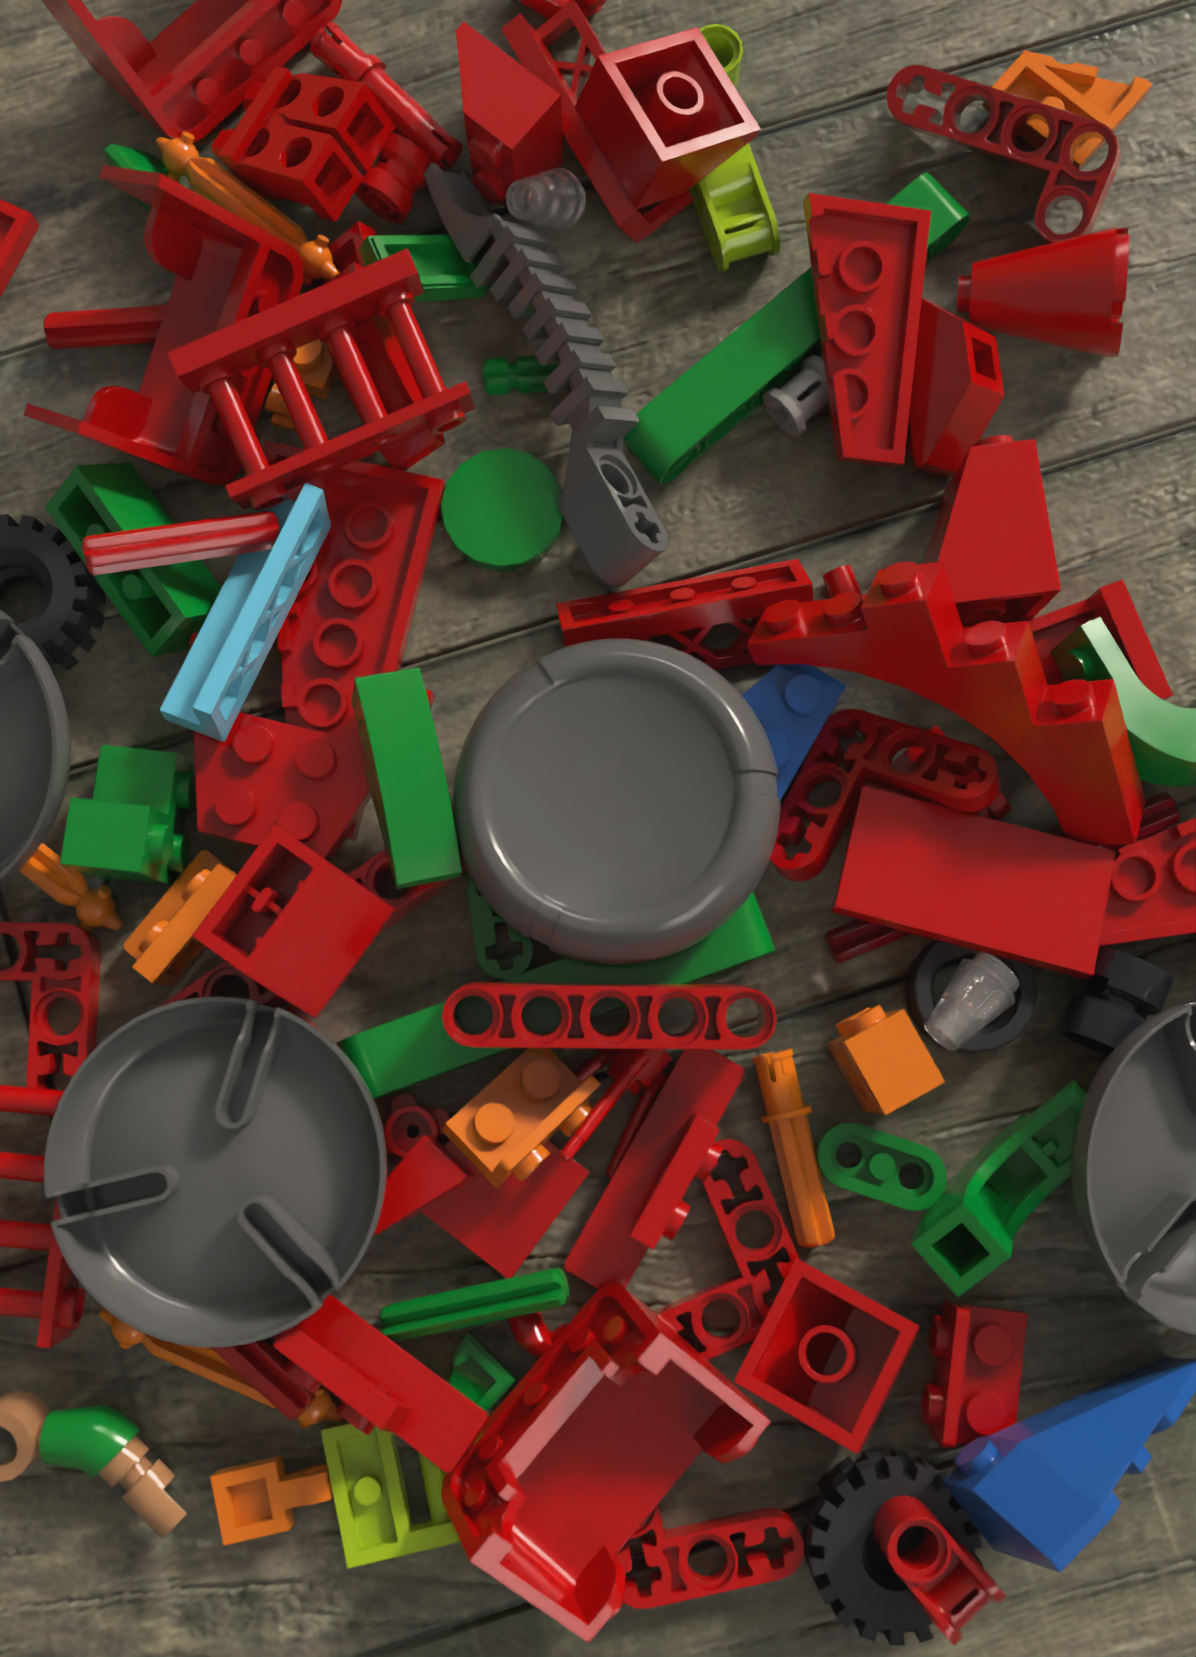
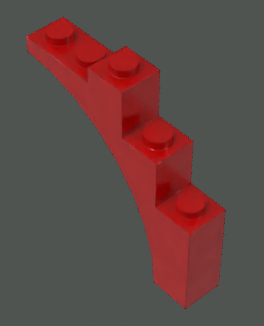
M942 561L918 565L913 562H899L885 569H880L868 593L864 595L856 592H846L831 599L808 602L784 600L766 607L747 643L755 665L805 664L853 671L917 693L950 709L991 737L1028 772L1053 807L1067 839L1094 846L1136 844L1146 801L1114 679L1098 681L1076 679L1061 684L1047 685L1029 620L1010 623L986 621L973 627L963 628Z

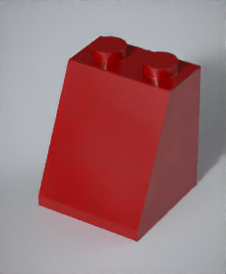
M996 435L978 441L974 446L970 447L943 492L923 564L943 562L963 628L973 627L986 621L1010 623L1031 620L1061 590L1035 439L1013 441V438L1009 435Z

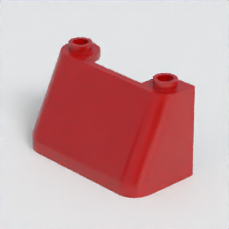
M618 1283L608 1284L599 1289L587 1301L551 1346L493 1412L456 1470L452 1473H446L441 1489L442 1502L471 1563L587 1643H590L604 1624L617 1614L624 1601L626 1576L623 1566L616 1556L620 1549L702 1450L719 1463H730L752 1450L758 1437L771 1423V1420L756 1403L642 1301Z

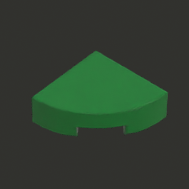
M469 1330L455 1352L451 1366L450 1385L487 1412L516 1381L517 1376Z

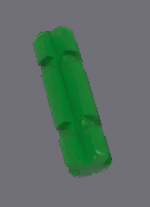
M535 355L516 356L517 362L508 363L507 357L487 358L483 361L482 366L483 386L485 392L489 395L510 394V388H519V393L547 392L548 390L543 382L560 364L541 366Z

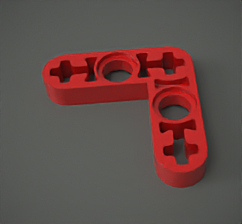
M852 708L840 710L830 716L823 725L780 809L778 833L770 860L778 873L790 881H807L820 874L827 865L855 808L859 790L863 785L866 786L868 780L959 811L974 812L982 810L992 804L999 795L1001 783L995 760L988 751L966 742L864 710ZM856 731H859L864 742L862 744L851 743L844 755V750L839 740L841 737L851 739ZM919 747L927 753L925 762L915 771L899 772L892 767L894 756L903 748ZM942 757L948 772L940 770ZM842 759L849 773H847L843 768L839 767ZM972 768L978 769L982 783L971 781L966 789H960L956 776L953 774L968 776ZM828 781L835 782L841 786L840 797L832 805L819 808L808 803L811 790L818 784ZM800 816L811 822L808 829H806ZM804 837L810 851L808 854L796 853L791 861L784 849L787 845L798 846Z
M0 922V936L5 934L13 936L18 942L20 950L15 964L6 970L0 971V982H32L27 1087L57 1090L47 1087L48 1075L59 1073L61 1054H47L48 1044L56 1046L78 1044V1054H63V1072L66 1075L75 1074L84 1060L96 1048L101 966L100 943L91 931H87L77 925L67 923ZM39 933L37 940H35L34 935ZM67 936H70L71 944L81 946L82 953L80 958L71 959L68 964V970H66L65 962L62 960L37 958V945L43 947H63L67 943ZM35 964H36V966H37V971H36V972H32V971H33V968H34V966H35ZM69 998L79 1008V1024L68 1035H59L53 1031L49 1024V1012L56 1002Z
M730 1138L714 1141L722 1145L723 1150H726L732 1158H739L741 1156L744 1158L746 1166L737 1171L738 1179L746 1193L757 1185L761 1195L760 1198L741 1200L727 1212H724L721 1200L734 1198L728 1183L723 1178L713 1180L710 1174L704 1182H701L740 1273L653 1311L676 1333L684 1329L677 1316L690 1311L693 1331L703 1344V1346L695 1350L706 1360L754 1340L774 1300L764 1302L763 1294L771 1290V1283L765 1269L761 1265L753 1273H750L747 1263L768 1259L783 1247L787 1255L786 1259H776L774 1263L779 1274L785 1280L795 1259L800 1260L757 1158L748 1146ZM748 1211H761L769 1217L773 1229L770 1239L766 1244L758 1248L745 1247L736 1237V1223L740 1216ZM713 1300H729L738 1309V1324L734 1331L728 1335H712L702 1326V1312L706 1305ZM688 1337L683 1338L687 1343L690 1344Z
M658 1503L629 1539L639 1537L651 1529L654 1530L655 1537L642 1536V1546L647 1565L649 1567L659 1566L660 1570L651 1573V1585L647 1587H638L635 1577H626L623 1602L636 1609H649L784 1579L792 1575L801 1565L804 1556L803 1538L795 1520L787 1512L778 1508H762L664 1530ZM769 1527H776L781 1538H790V1542L781 1545V1557L769 1559L765 1549L761 1548L744 1551L749 1566L738 1568V1555L731 1534L741 1532L744 1547L764 1542V1530ZM628 1540L616 1554L625 1573L632 1570V1554ZM713 1540L725 1549L726 1560L723 1567L717 1573L701 1575L689 1566L688 1554L697 1542Z

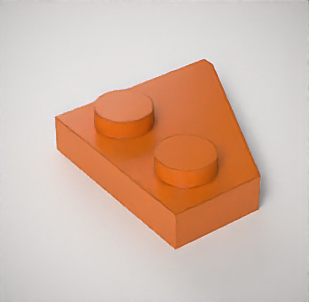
M1024 51L992 87L1100 121L1110 127L1114 133L1145 99L1153 84L1139 77H1134L1130 85L1097 78L1099 69L1097 67L1076 62L1062 64L1051 56ZM983 101L982 107L991 112L989 104ZM1038 119L1028 121L1020 128L1018 135L1038 150L1048 138V123ZM1090 138L1079 144L1074 153V166L1081 170L1104 145L1105 141L1100 138Z

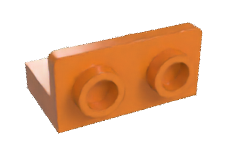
M208 850L200 851L124 942V950L137 960L132 967L152 984L173 987L206 948L204 944L192 935L236 877L237 873Z
M528 1048L447 1121L442 1131L496 1189L512 1174L520 1182H523L550 1155L543 1144L559 1129L567 1137H570L592 1110L593 1105L589 1100L601 1086V1083L593 1075L582 1083L550 1048Z

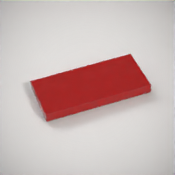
M863 785L858 792L831 912L1082 979H1088L1094 975L1116 851Z

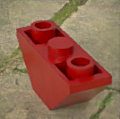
M922 297L909 412L910 433L908 435V447L915 461L916 468L950 479L955 474L970 447L980 440L1005 396L997 339L992 334Z

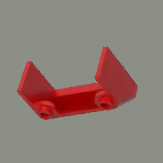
M41 0L92 68L155 129L169 139L181 138L183 132L190 133L194 136L193 143L204 138L243 102L242 98L253 81L264 83L275 66L282 67L313 39L321 27L324 29L327 23L332 22L338 15L342 5V0H196L151 42H148L138 27L125 18L110 15L95 20L81 0Z
M103 165L99 176L100 179L152 206L145 226L144 242L147 253L152 261L159 267L176 275L139 392L117 385L101 388L90 399L83 421L29 403L26 404L23 415L211 485L226 484L238 474L242 466L210 394H205L202 391L193 394L177 377L167 353L299 296L304 275L302 261L296 250L289 244L161 173ZM261 365L237 374L238 380L234 384L253 429L255 428L272 377L270 369L263 368Z

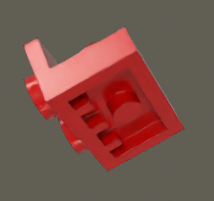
M943 1299L942 1315H934L932 1317L929 1330V1353L931 1356L937 1357L934 1384H925L921 1400L922 1424L929 1426L928 1433L940 1447L955 1449L956 1442L969 1444L977 1438L988 1437L1016 1424L1028 1316L1025 1312Z

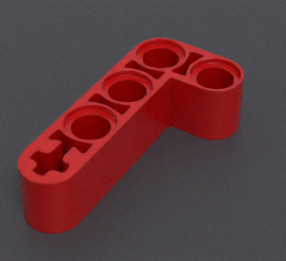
M911 65L902 68L893 76L888 85L886 96L888 109L898 121L908 128L1049 175L1035 211L1036 228L1043 238L1053 243L1091 233L1121 158L1118 140L1110 127L1100 121L924 65ZM924 85V89L935 100L946 103L944 113L942 115L936 108L923 104L917 105L914 109L906 102L907 96L910 92L920 93ZM976 101L987 102L991 112L985 127L975 133H964L960 125L961 114L964 109ZM1038 119L1048 123V138L1043 146L1032 152H1022L1017 148V134L1026 122ZM1090 138H1100L1108 144V154L1100 167L1088 172L1081 171L1074 166V153L1079 144ZM1065 200H1075L1080 203L1083 214L1077 228L1066 234L1054 233L1049 224L1050 213L1054 206Z

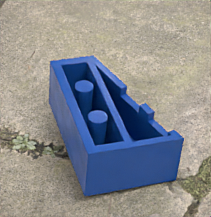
M776 665L742 695L762 724L771 744L778 769L779 779H776L777 797L780 800L847 686L812 665Z

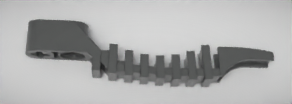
M431 163L425 171L424 177L439 215L462 258L466 262H472L482 247L487 252L470 275L477 288L492 286L490 291L496 301L513 299L507 307L513 318L531 317L522 328L528 340L547 338L534 353L540 365L560 364L543 382L550 395L570 392L550 413L556 426L570 424L572 428L565 486L558 494V505L595 574L611 586H624L665 551L668 546V536L665 528L622 451L624 436L640 422L633 409L621 408L622 399L629 392L622 380L613 379L611 372L616 367V364L610 354L601 353L599 346L604 339L598 328L588 326L586 321L592 314L585 303L575 301L574 296L579 290L573 280L561 276L560 273L565 265L558 255L550 254L546 251L551 242L545 233L533 230V226L529 221L513 223L504 221L499 215L494 214L484 197L475 187L472 181L473 177L469 171L463 170L460 174L441 170L437 163Z

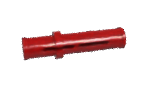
M335 22L326 24V30L332 34V37L321 27L311 42V54L320 60L339 79L365 83L394 124V132L419 146L433 163L439 165L441 170L446 171V167L441 163L442 161L450 169L462 152V143L436 122L422 106L390 78L384 71L386 64L375 54L367 55Z

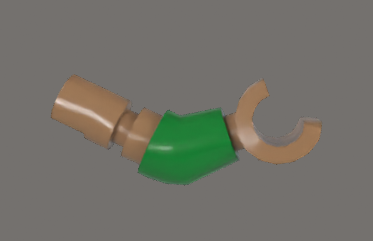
M18 1390L0 1396V1427L5 1428L12 1434L17 1445V1451L0 1465V1482L14 1479L41 1456L45 1464L82 1470L91 1479L99 1474L111 1488L119 1482L127 1491L122 1496V1499L161 1539L187 1514L164 1490L175 1474L160 1459L152 1464L144 1456L149 1448L136 1436L141 1428L121 1411L105 1404L50 1411L44 1400L30 1392Z

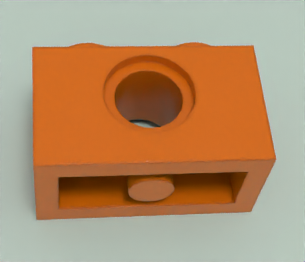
M880 1004L872 1008L867 1007L837 1023L835 1027L840 1036L826 1043L863 1112L886 1116L945 1083L904 1009L884 1012Z

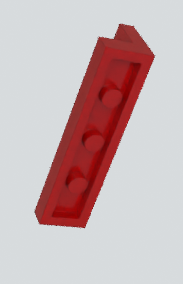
M574 0L537 30H534L520 13L501 28L522 66L561 95L563 135L617 226L636 244L695 201L692 193L688 190L683 194L663 200L647 213L643 207L636 209L574 107L584 88L586 77H589L594 66L589 65L591 54L596 60L599 55L606 54L607 52ZM575 25L582 37L576 63L555 61L548 46ZM564 74L573 75L571 86Z
M793 559L556 603L565 647L601 639L649 641L653 636L668 634L681 643L677 650L689 655L694 651L697 654H692L691 656L707 664L713 670H720L754 663L747 643L766 607L784 600L808 602L814 601L811 580L799 559ZM753 618L751 622H748L747 620H745V619ZM729 622L743 631L729 648L713 650L700 642L713 625ZM692 629V631L689 634L685 632V630Z

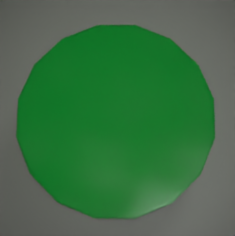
M509 448L482 451L462 462L447 481L441 502L445 531L458 554L476 567L502 573L515 571L516 567H523L530 562L532 565L544 558L559 539L564 521L558 505V494L561 491V486L549 467L529 453Z

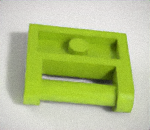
M346 1420L324 1425L321 1429V1435L347 1569L460 1541L442 1502L441 1489L446 1472L418 1452L431 1519L426 1522L413 1524L395 1433L380 1430L375 1426L371 1434L366 1435Z

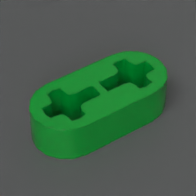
M470 876L467 883V895L475 953L479 966L489 976L500 981L527 972L534 960L533 939L532 941L526 939L510 927L500 916H495L494 910L489 906L484 897L479 895V891ZM507 924L511 942L517 945L522 944L524 948L522 955H517L513 958V968L508 970H502L498 960L488 958V949L498 946L497 925Z

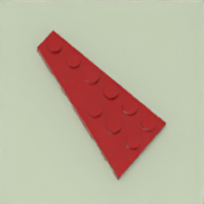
M264 440L265 456L270 466L305 451L304 448ZM357 460L307 482V484L323 489L331 528L277 635L278 650L281 653L283 679L281 697L282 707L285 710V723L355 741L360 739V733L351 703L354 678L400 670L445 491L444 479ZM305 483L288 490L290 495L288 499L296 502ZM364 810L344 839L356 842Z

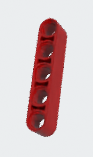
M472 982L462 985L450 995L444 1004L442 1020L444 1029L450 1038L460 1045L469 1047L747 1050L758 1048L770 1039L776 1028L777 1015L775 1006L769 997L759 990L737 984ZM475 995L489 1002L494 1015L489 1027L483 1031L473 1032L466 1030L459 1024L455 1011L457 1003L464 997ZM538 996L550 997L557 1002L561 1009L560 1021L556 1027L542 1033L527 1027L522 1017V1009L527 1001ZM605 997L620 999L624 1002L627 1009L626 1022L620 1029L611 1033H604L595 1029L590 1023L589 1018L591 1008L595 1002ZM671 998H685L692 1006V1022L687 1029L680 1033L672 1034L663 1031L658 1023L659 1009L664 1002ZM738 999H752L758 1007L759 1017L757 1024L747 1033H731L726 1024L728 1008Z

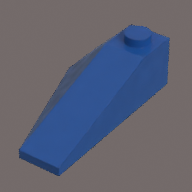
M1163 1357L988 1437L977 1438L959 1452L955 1459V1464L958 1467L942 1483L994 1551L1060 1573L1111 1520L1121 1505V1502L1113 1493V1489L1122 1476L1128 1472L1131 1475L1142 1473L1151 1460L1152 1456L1144 1447L1149 1436L1173 1426L1195 1394L1196 1359Z

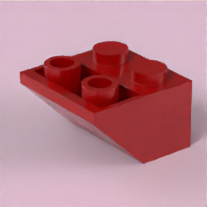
M274 824L192 936L246 976L312 1017L318 1018L396 910L281 827Z

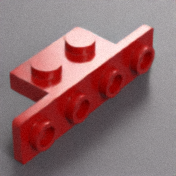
M684 1049L568 1254L564 1262V1268L568 1272L597 1289L615 1283L627 1288L648 1248L650 1247L654 1250L661 1236L670 1241L674 1239L691 1206L682 1201L685 1192L694 1176L703 1182L707 1179L723 1150V1146L714 1141L720 1131L716 1126L745 1075V1069L712 1049Z
M331 1294L324 1299L321 1308L292 1328L271 1337L276 1341L273 1347L289 1358L283 1371L314 1394L317 1393L321 1385H324L343 1401L336 1409V1412L351 1425L366 1435H370L375 1426L380 1430L395 1433L446 1473H452L456 1470L489 1421V1414Z

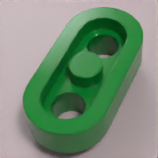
M839 1122L831 1125L820 1135L816 1143L815 1152L820 1173L832 1184L846 1190L910 1211L924 1210L933 1206L945 1191L947 1184L945 1165L936 1152L924 1145L854 1122ZM845 1142L853 1143L858 1150L856 1162L849 1167H842L836 1159L838 1147ZM913 1163L919 1170V1180L914 1186L905 1188L899 1181V1171L905 1164Z

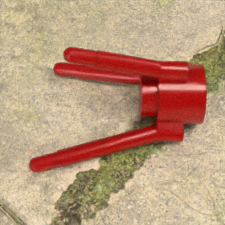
M602 1048L599 1053L575 1071L574 1074L583 1083L591 1075L596 1074L611 1062L605 1073L613 1080V1083L560 1152V1158L568 1162L575 1156L625 1090L636 1096L643 1087L644 1089L606 1170V1176L611 1179L647 1116L656 1095L667 1080V1077L662 1072L672 1060L670 1055L663 1049Z

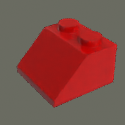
M463 22L456 29L463 113L468 141L467 146L473 176L472 181L477 190L488 201L496 205L502 202L519 215L564 164L561 95L467 23Z
M698 27L599 55L574 107L636 209L685 193L756 138L761 130Z
M796 1258L733 1382L858 1454L862 1451L921 1328L912 1321Z

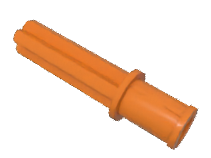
M793 1048L779 1050L777 1053L773 1051L752 1057V1061L756 1067L766 1114L761 1115L762 1123H769L797 1243L801 1247H817L834 1240L835 1231L807 1114L812 1112L811 1104L804 1105L793 1059Z

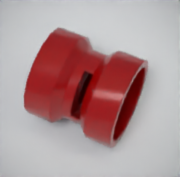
M392 133L378 154L377 162H375L373 167H370L368 172H361L364 178L356 189L355 194L368 209L379 217L395 224H401L414 206L412 196L415 191L424 190L427 186L424 173L433 162L415 143L401 135Z

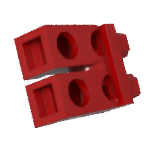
M275 66L265 83L252 82L242 98L244 116L235 130H221L211 148L214 155L228 171L236 174L244 184L261 197H269L279 201L285 198L308 205L319 218L336 223L364 178L358 169L368 172L394 131L395 126L365 83L306 73H297L293 76L288 68Z

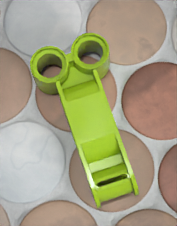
M712 24L702 27L699 30L737 90L743 55L741 39L728 26ZM748 143L689 189L695 198L693 204L712 258L720 272L727 271L729 263L764 252H768L770 256H776L780 253L781 242L776 217Z

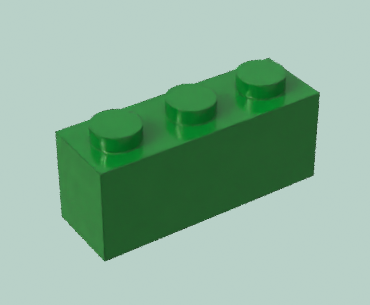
M131 462L77 465L45 506L47 512L84 563L82 540L86 536L175 524ZM202 560L93 575L151 657L189 650L192 632L199 634L222 589Z

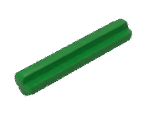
M553 1268L391 1303L380 1310L379 1321L382 1326V1333L393 1342L560 1308L569 1301L570 1291L564 1271L559 1268Z

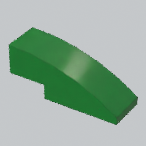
M420 667L354 678L351 703L367 760L365 773L396 890L460 877L462 869L449 791Z

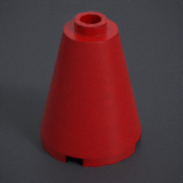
M1114 227L973 262L971 275H959L957 314H969V322L984 330L1098 356L1118 357L1123 332V322H1119V319L1122 317L1123 302H1126L1129 228Z

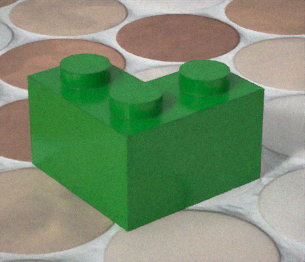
M101 744L93 799L70 797L60 864L99 879L171 887L177 879V873L184 872L189 860L190 840L187 834H183L186 811L187 809H194L196 805L195 772H192L193 764L177 752Z

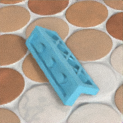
M305 483L296 502L287 499L278 506L263 510L275 513L280 527V534L272 550L238 555L160 708V712L165 720L225 742L331 528L324 491Z

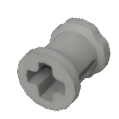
M810 355L802 361V370L780 389L772 387L763 394V401L767 412L781 430L794 438L803 434L806 430V422L829 404L824 361L816 355ZM805 392H810V395L803 401L799 402L797 400Z

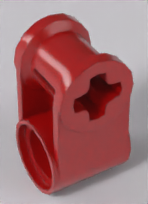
M907 1495L896 1496L884 1502L879 1508L873 1523L874 1536L895 1573L908 1586L911 1594L922 1609L955 1646L963 1639L961 1629L989 1602L994 1601L1000 1604L1007 1595L963 1543L959 1545L930 1509L920 1500ZM912 1526L926 1527L924 1540L918 1547L909 1551L897 1549L898 1538L904 1530Z

